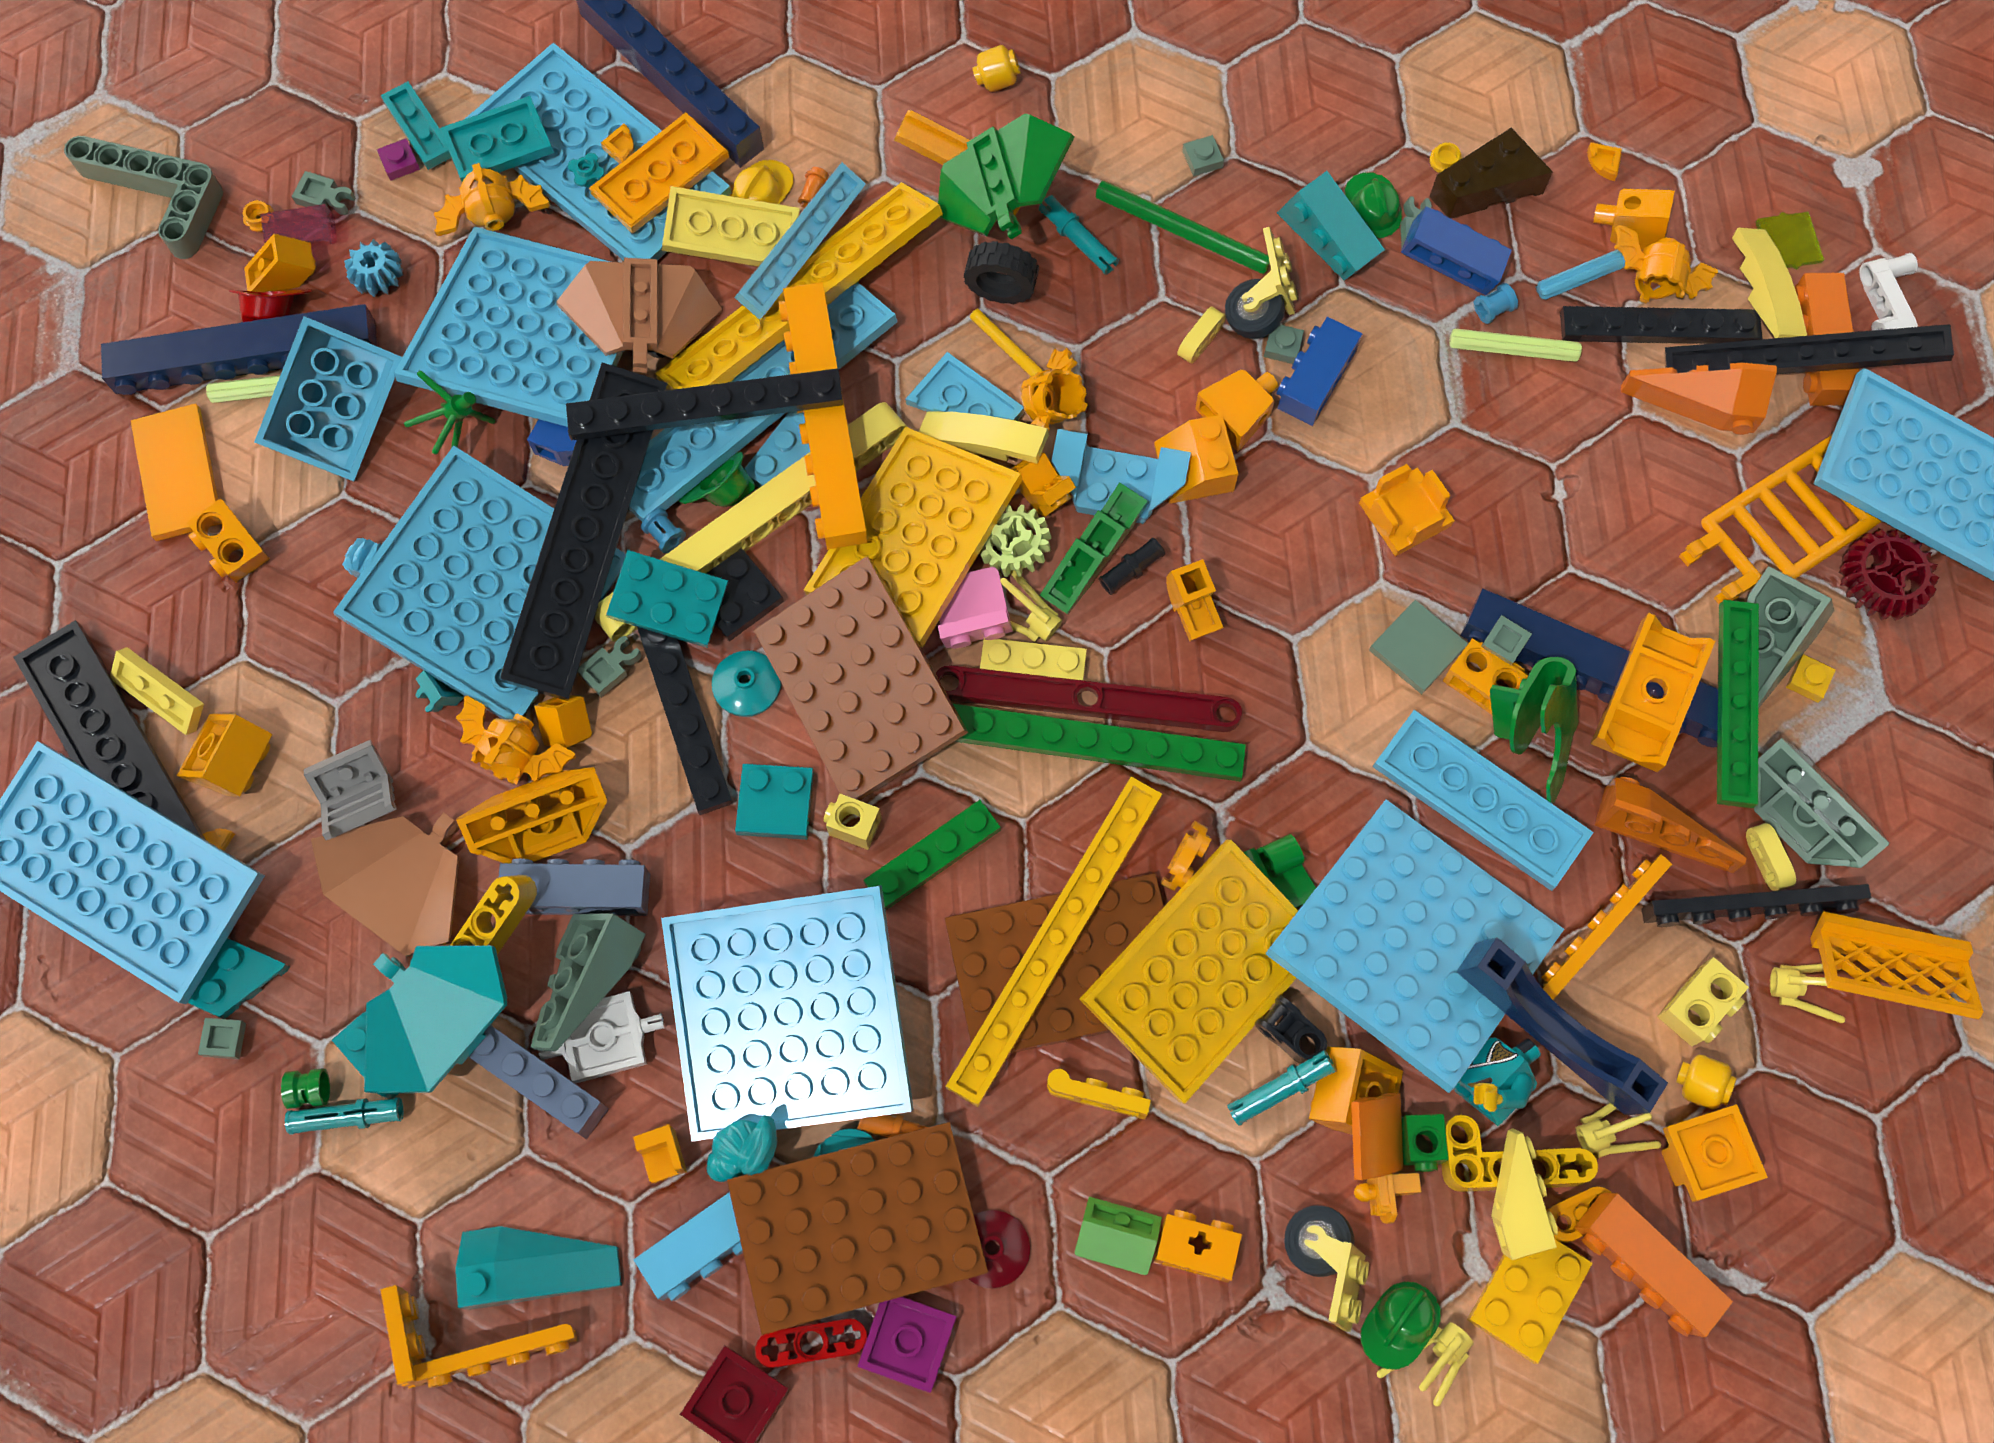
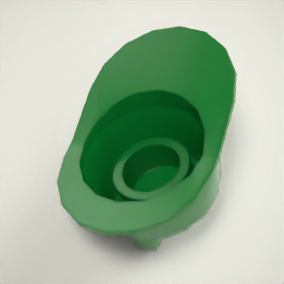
M1363 172L1353 176L1347 182L1345 196L1376 238H1385L1392 235L1399 228L1402 221L1400 197L1396 189L1384 176L1373 172Z
M738 452L731 456L720 467L681 497L679 502L687 504L703 497L715 506L728 507L742 501L755 488L753 480L741 464L744 458L743 453Z
M1400 1282L1386 1290L1366 1317L1361 1328V1344L1368 1358L1374 1364L1384 1369L1398 1370L1409 1366L1423 1351L1435 1334L1441 1321V1309L1436 1297L1428 1288L1416 1282Z

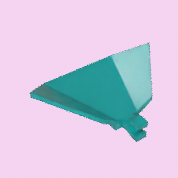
M416 946L407 969L397 958L392 957L390 959L385 953L380 955L373 965L382 974L391 979L394 984L390 989L366 1003L364 1092L431 1093L456 1064L462 1065L486 1037L484 1031L507 1006V994L494 946Z

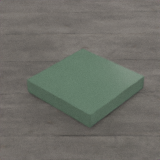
M1414 600L1371 645L1369 651L1420 694H1423L1462 653L1468 643L1418 601Z

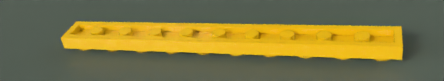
M1130 777L948 1081L946 1089L979 1107L1159 803L1162 793Z

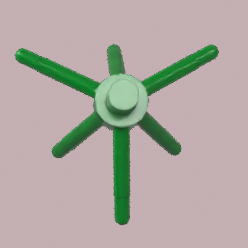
M423 371L417 372L418 377L446 402L441 403L442 408L405 421L404 426L411 427L444 415L448 420L432 449L433 454L439 453L454 423L451 448L453 445L458 448L463 419L468 415L490 424L495 423L493 417L472 409V405L476 402V397L473 393L465 392L463 395H454L452 397Z

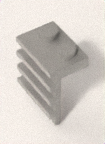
M371 740L304 769V776L321 804L322 835L325 840H330L397 809L394 803V787L391 784L393 779Z

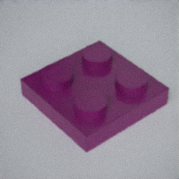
M904 1297L881 1302L878 1305L857 1367L932 1393L957 1317Z

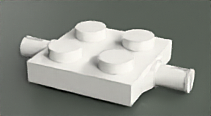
M630 991L606 997L599 1002L556 1052L538 1050L541 1052L539 1056L541 1061H544L545 1059L563 1055L569 1065L571 1080L574 1084L647 1065L643 1048L644 1033L665 1029L662 1013H660L659 1015L641 1019L636 1013L633 996Z

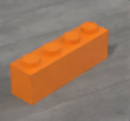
M1804 273L1794 287L1801 305L1807 336L1853 332L1844 273ZM1859 368L1805 372L1803 389L1805 393H1808L1810 406H1844Z
M1601 1193L1574 1226L1584 1236L1582 1242L1598 1255L1603 1254L1613 1263L1610 1266L1612 1271L1621 1279L1627 1282L1632 1281L1641 1290L1639 1293L1640 1297L1653 1308H1661L1670 1317L1668 1323L1684 1336L1694 1335L1706 1338L1733 1303L1723 1291L1618 1193Z

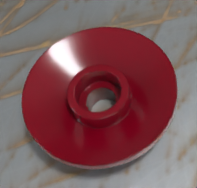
M987 1210L974 1215L988 1273L969 1278L968 1280L984 1288L1007 1286L1021 1276L1028 1264L1030 1257L1028 1234L1023 1225L1008 1213L998 1210ZM989 1241H996L999 1244L1000 1250L996 1255L986 1253L985 1245Z

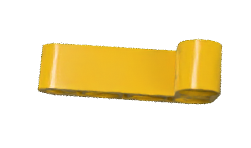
M527 875L497 878L490 885L450 946H472V944L474 946H494L498 955L536 898L537 887L532 878ZM492 914L496 920L495 928L491 924Z
M1454 1116L1445 1122L1448 1161L1441 1164L1444 1182L1449 1188L1459 1192L1496 1190L1498 1178L1494 1174L1493 1165L1495 1161L1502 1162L1504 1151L1482 1152L1478 1124L1469 1116ZM1453 1125L1460 1126L1465 1130L1467 1135L1465 1144L1458 1143L1452 1138L1451 1128ZM1582 1148L1535 1150L1536 1158L1531 1160H1538L1545 1166L1546 1175L1543 1181L1546 1188L1579 1186L1591 1181L1598 1172L1596 1157L1590 1151ZM1572 1162L1582 1167L1581 1173H1578L1577 1170H1564L1560 1172V1166H1565ZM1457 1163H1463L1470 1169L1471 1179L1469 1182H1463L1456 1176L1455 1167Z

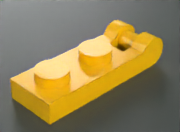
M1055 1069L1048 1076L1047 1089L1055 1097L1144 1120L1148 1115L1151 1100L1143 1098L1144 1093L1142 1091L1126 1087L1122 1088V1092L1107 1089L1108 1083L1092 1078H1086L1085 1083L1072 1080L1068 1073L1062 1069Z

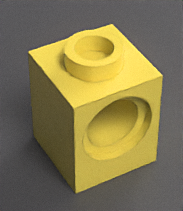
M839 794L836 803L831 802L824 816V822L827 823L826 827L830 836L867 850L881 821L880 808L843 794ZM850 814L860 817L858 824L853 827H846L841 823L843 818Z

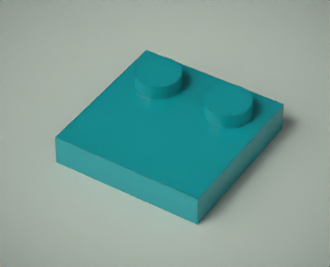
M743 764L735 827L736 835L807 840L814 777L813 768Z

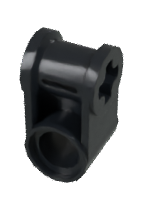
M1278 995L1275 999V1006L1263 1019H1257L1255 1022L1257 1029L1266 1038L1277 1044L1298 1063H1304L1327 1049V1040L1323 1032L1283 996ZM1283 1015L1281 1021L1275 1026L1276 1021ZM1301 1036H1307L1314 1041L1315 1052L1313 1055H1307L1300 1049L1299 1040Z

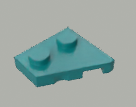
M227 938L188 1003L221 1019H226L238 1010L244 1001L252 999L262 991L261 987L278 974L281 976L285 974L289 966Z

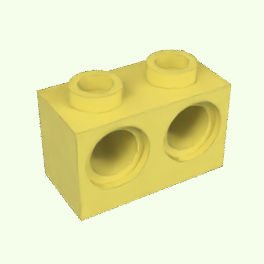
M1713 957L1697 969L1657 1017L1691 1047L1702 1041L1708 1044L1722 1030L1723 1027L1718 1024L1726 1014L1729 1017L1733 1016L1745 1003L1741 996L1749 987ZM1711 984H1716L1721 988L1723 999H1719L1712 994ZM1688 1010H1693L1699 1015L1701 1019L1700 1026L1693 1024L1689 1020Z

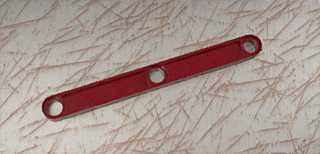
M952 665L943 666L936 672L939 681L946 675L955 676L959 680V685L956 689L946 691L950 700L957 702L1217 732H1230L1236 729L1242 716L1240 704L1235 699L1229 697ZM1083 691H1090L1096 695L1097 702L1090 707H1085L1078 702L1077 696ZM1221 707H1229L1234 711L1236 718L1230 723L1221 722L1216 716V711Z

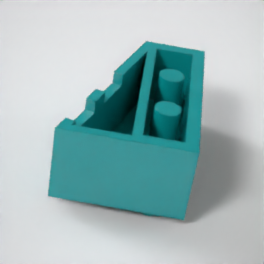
M1328 171L1298 191L1277 212L1344 281L1385 250Z

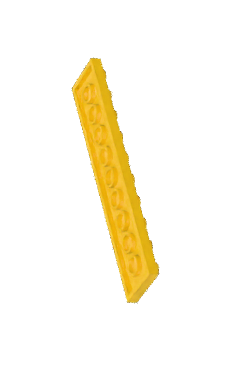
M899 183L818 246L787 287L823 282L826 304H831L840 294L855 285L863 276L876 266H879L900 247L906 245L919 232L929 227L933 221L943 214L940 205L904 183ZM784 292L780 294L760 320L742 305L655 373L657 379L668 383V390L733 381L742 371L757 362L760 357L774 346L784 340V332L790 331L789 322H782L778 303L785 301Z

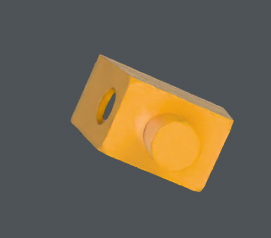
M1622 189L1619 192L1617 206L1597 203L1593 223L1613 225L1610 241L1615 244L1618 238L1615 232L1617 226L1623 225L1636 231L1640 248L1643 250L1646 246L1665 238L1675 191Z
M1238 370L1200 391L1197 396L1195 410L1203 418L1222 414L1230 445L1238 452L1271 415L1274 399L1270 394L1278 388V382L1269 372H1265L1255 380L1245 370Z

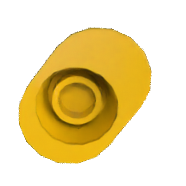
M776 160L759 161L739 173L730 196L780 205L793 186V174L790 168L782 162Z

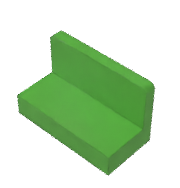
M1089 1197L1074 1254L1082 1258L1147 1275L1158 1241L1162 1217Z

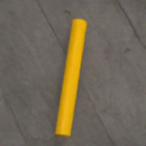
M975 309L971 313L970 319L1029 376L1043 371L980 309Z

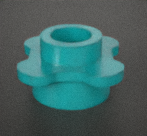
M587 153L585 157L569 161L568 169L574 173L576 185L591 187L605 175L604 169L599 167L597 163L598 156L595 153Z

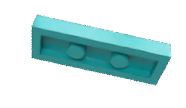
M408 81L380 95L385 106L427 170L452 158L440 128Z

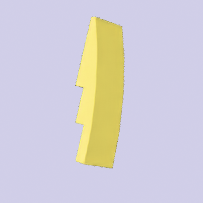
M1737 228L1732 239L1746 257L1740 270L1753 287L1748 297L1749 302L1775 338L1807 336L1801 305L1792 278L1772 239L1765 229Z
M927 411L919 429V432L977 456L982 454L1003 461H1008L1009 456L1036 464L1049 436L1048 428L1015 420L960 412Z

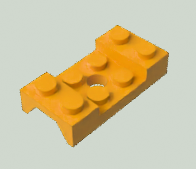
M1648 613L1638 627L1629 649L1630 654L1590 744L1658 773L1666 766L1716 641L1711 638H1689L1663 627L1655 615ZM1647 683H1658L1663 688V698L1655 699L1649 696L1646 691Z

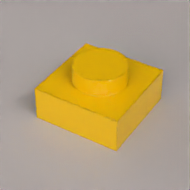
M1803 654L1797 661L1786 688L1819 703L1824 698L1836 669Z

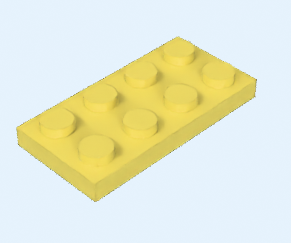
M671 186L662 251L759 267L797 219L800 208Z

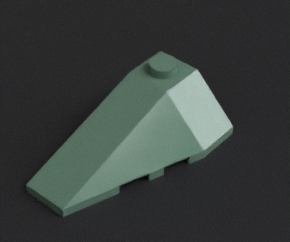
M1770 566L1767 567L1747 599L1749 603L1759 604V708L1812 644L1835 611L1832 598Z
M573 914L557 948L555 957L561 960L557 974L550 975L547 986L552 989L551 998L540 1010L531 1047L535 1050L556 1052L628 971L640 954L641 943L646 934L614 914Z

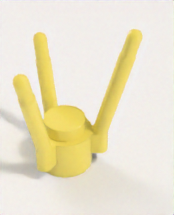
M1011 570L1010 574L1038 605L1036 606L1006 578H1001V584L1032 611L1026 620V623L1030 625L1029 628L1011 621L1012 630L1026 635L1033 642H1036L1039 637L1045 642L1048 641L1061 625L1062 619L1058 617V613L1043 601L1022 576L1018 577L1016 571Z
M1822 963L1800 966L1780 965V968H1773L1770 976V993L1773 997H1780V1005L1794 1006L1829 1020L1831 1019L1839 1023L1845 1022V1017L1796 999L1798 996L1806 994L1807 985L1827 986L1824 977H1807L1806 974H1803L1824 972Z
M1611 1103L1594 1114L1581 1118L1582 1125L1576 1127V1134L1582 1148L1590 1151L1592 1154L1595 1153L1597 1158L1609 1154L1645 1151L1661 1147L1659 1141L1610 1145V1143L1616 1141L1615 1133L1652 1119L1650 1113H1645L1614 1125H1610L1607 1120L1600 1121L1617 1109Z
M1449 1322L1443 1330L1438 1327L1425 1346L1427 1348L1432 1343H1435L1436 1345L1432 1349L1439 1359L1419 1385L1421 1391L1427 1390L1446 1364L1451 1365L1433 1400V1404L1437 1407L1441 1405L1460 1367L1468 1359L1467 1351L1474 1344L1470 1336L1452 1322ZM1381 1368L1377 1371V1377L1383 1378L1394 1370Z

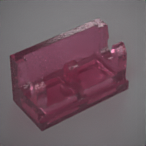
M326 204L260 214L264 244L274 233L310 243L324 240L326 242L329 241L330 244L337 243L335 216Z

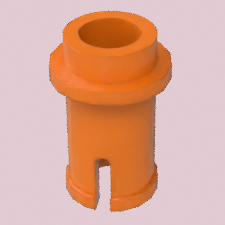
M812 167L811 170L806 172V183L801 196L798 198V203H800L801 207L805 208L827 181L829 174L826 170L820 167Z

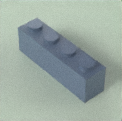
M518 858L512 859L511 863H500L498 878L512 875H527L535 882L537 895L526 912L527 915L614 914L617 916H647L650 873L645 865H641L639 861L621 860L619 865H605L604 861L596 859L584 860L583 864H569L567 860L549 859L547 864H533L532 860Z
M490 1025L484 1031L486 1037L471 1053L469 1058L587 1140L609 1108Z

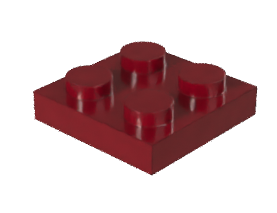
M724 1345L679 1415L720 1443H756L790 1389Z

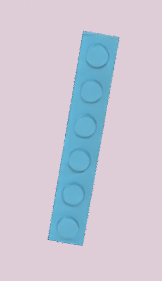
M842 162L734 298L760 320L866 183Z

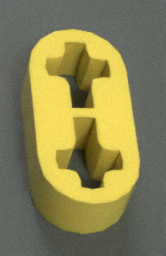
M1212 306L1208 308L1182 341L1177 355L1191 364L1194 363L1220 331L1225 322L1226 315Z
M1763 823L1747 829L1746 839L1748 846L1769 888L1773 891H1780L1794 886L1796 883L1795 871L1775 829L1769 823Z

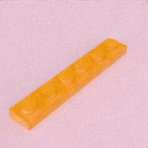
M1659 855L1652 862L1645 859L1631 874L1636 878L1632 885L1628 888L1623 884L1609 899L1614 904L1607 913L1600 910L1586 925L1591 929L1589 934L1584 939L1578 935L1564 950L1569 955L1561 965L1555 961L1541 976L1546 981L1542 988L1552 1000L1555 999L1672 865L1663 855Z

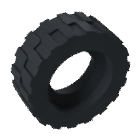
M997 241L983 242L980 245H975L973 250L969 252L963 276L965 278L964 283L968 285L969 290L989 301L1002 304L1022 303L1026 299H1030L1034 293L1039 265H1037V260L1029 252L1022 250L1018 246L1005 242L998 243Z

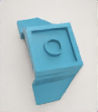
M1061 429L1057 430L1051 461L1060 476H1070L1076 486L1070 493L1078 513L1095 515L1098 510L1101 511L1120 482L1150 501L1136 522L1144 524L1157 506L1185 485L1191 452L1161 447L1159 459L1087 447L1088 434Z

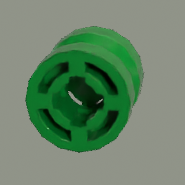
M324 1068L312 1069L306 1074H302L299 1071L285 1072L281 1082V1096L285 1108H300L303 1104L308 1103L314 1107L326 1106L330 1098V1079L327 1070Z

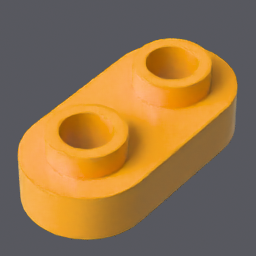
M1592 1187L1548 1208L1546 1212L1550 1211L1555 1222L1559 1216L1564 1217L1568 1222L1566 1230H1562L1557 1226L1558 1234L1553 1235L1554 1239L1565 1243L1582 1237L1583 1235L1574 1226L1590 1208L1592 1200L1595 1201L1601 1193L1612 1192L1603 1187Z

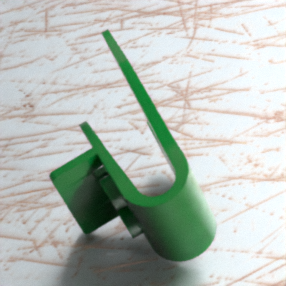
M1548 657L1538 661L1533 666L1528 678L1522 679L1519 690L1498 685H1492L1490 689L1494 735L1499 738L1509 739L1512 753L1518 755L1524 753L1540 726L1541 732L1547 734L1554 724V756L1546 784L1547 801L1552 804L1555 803L1562 788L1572 738L1579 723L1576 669L1572 662L1561 657Z

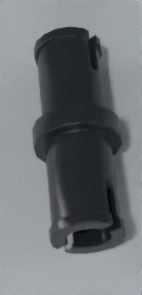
M1151 538L1131 555L1127 553L1121 557L1119 564L1098 578L1099 582L1108 594H1114L1116 590L1132 578L1138 579L1141 577L1144 569L1160 557L1165 556L1163 547L1155 538Z

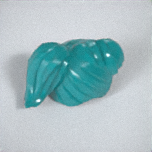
M764 1115L758 1124L752 1121L738 1120L722 1131H718L713 1139L712 1152L708 1155L706 1169L710 1178L717 1182H726L728 1179L743 1175H754L766 1170L774 1157L777 1147L774 1119L769 1115Z

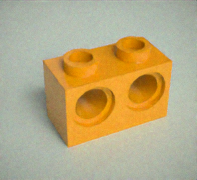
M221 498L186 522L193 530L188 536L201 552L206 548L214 557L209 563L222 578L228 575L237 583L270 559ZM222 523V530L219 534L208 536V529L211 525ZM237 549L243 550V556L239 561L229 562L228 558L232 551Z
M1472 638L1447 672L1443 682L1492 715L1490 699L1492 685H1496V682H1503L1509 688L1519 690L1522 679H1527L1528 675L1517 663L1508 664L1482 648L1483 642H1478ZM1467 662L1476 663L1481 671H1472L1467 666Z

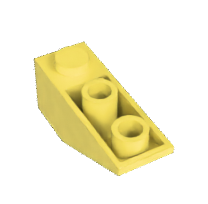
M1509 1129L1507 1131L1491 1214L1501 1251L1511 1260L1556 1248L1553 1235L1558 1234L1555 1219L1550 1211L1546 1212L1542 1197L1547 1196L1544 1181L1540 1174H1535L1531 1161L1536 1158L1533 1144L1528 1136L1524 1137V1134L1516 1129Z

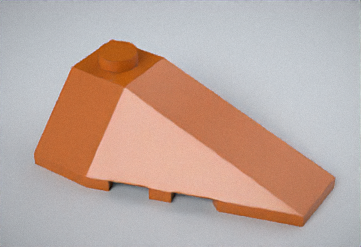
M1730 363V370L1709 371L1708 365L1696 366V370L1686 373H1678L1674 368L1630 370L1621 385V393L1718 430L1732 431L1738 435L1754 433L1766 418L1777 366Z
M1615 777L1605 787L1594 826L1730 873H1734L1745 865L1747 858L1651 789L1640 786L1637 780L1628 777Z

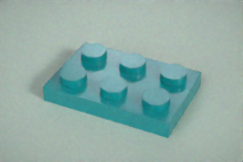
M531 96L440 128L461 182L473 171V164L480 163L481 168L491 169L500 173L554 153Z
M627 550L606 616L610 619L708 648L728 580Z

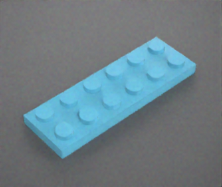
M1413 710L1373 765V768L1551 891L1556 888L1594 833L1416 710Z

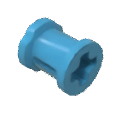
M1502 283L1497 286L1496 291L1487 296L1480 295L1473 301L1475 312L1480 320L1486 324L1492 322L1495 316L1506 310L1511 312L1518 307L1517 296L1512 287L1507 283Z
M659 508L647 515L641 524V529L644 533L651 534L659 543V549L666 554L684 541L686 533L682 528H676L667 518L668 513L664 509Z

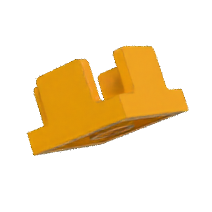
M1408 464L1381 477L1376 489L1362 496L1359 501L1360 506L1395 557L1448 529L1455 521L1446 509L1450 494L1435 472L1430 470L1423 476L1418 467L1411 470Z
M1737 1104L1663 1128L1669 1147L1661 1150L1662 1156L1674 1185L1677 1187L1684 1184L1692 1202L1768 1178Z

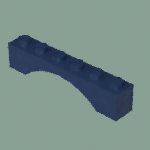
M1496 937L1475 943L1457 970L1461 977L1625 1116L1645 1114L1652 1111L1668 1085L1666 1080L1641 1059L1600 1038L1566 1013L1539 985L1530 972L1526 961L1499 938Z

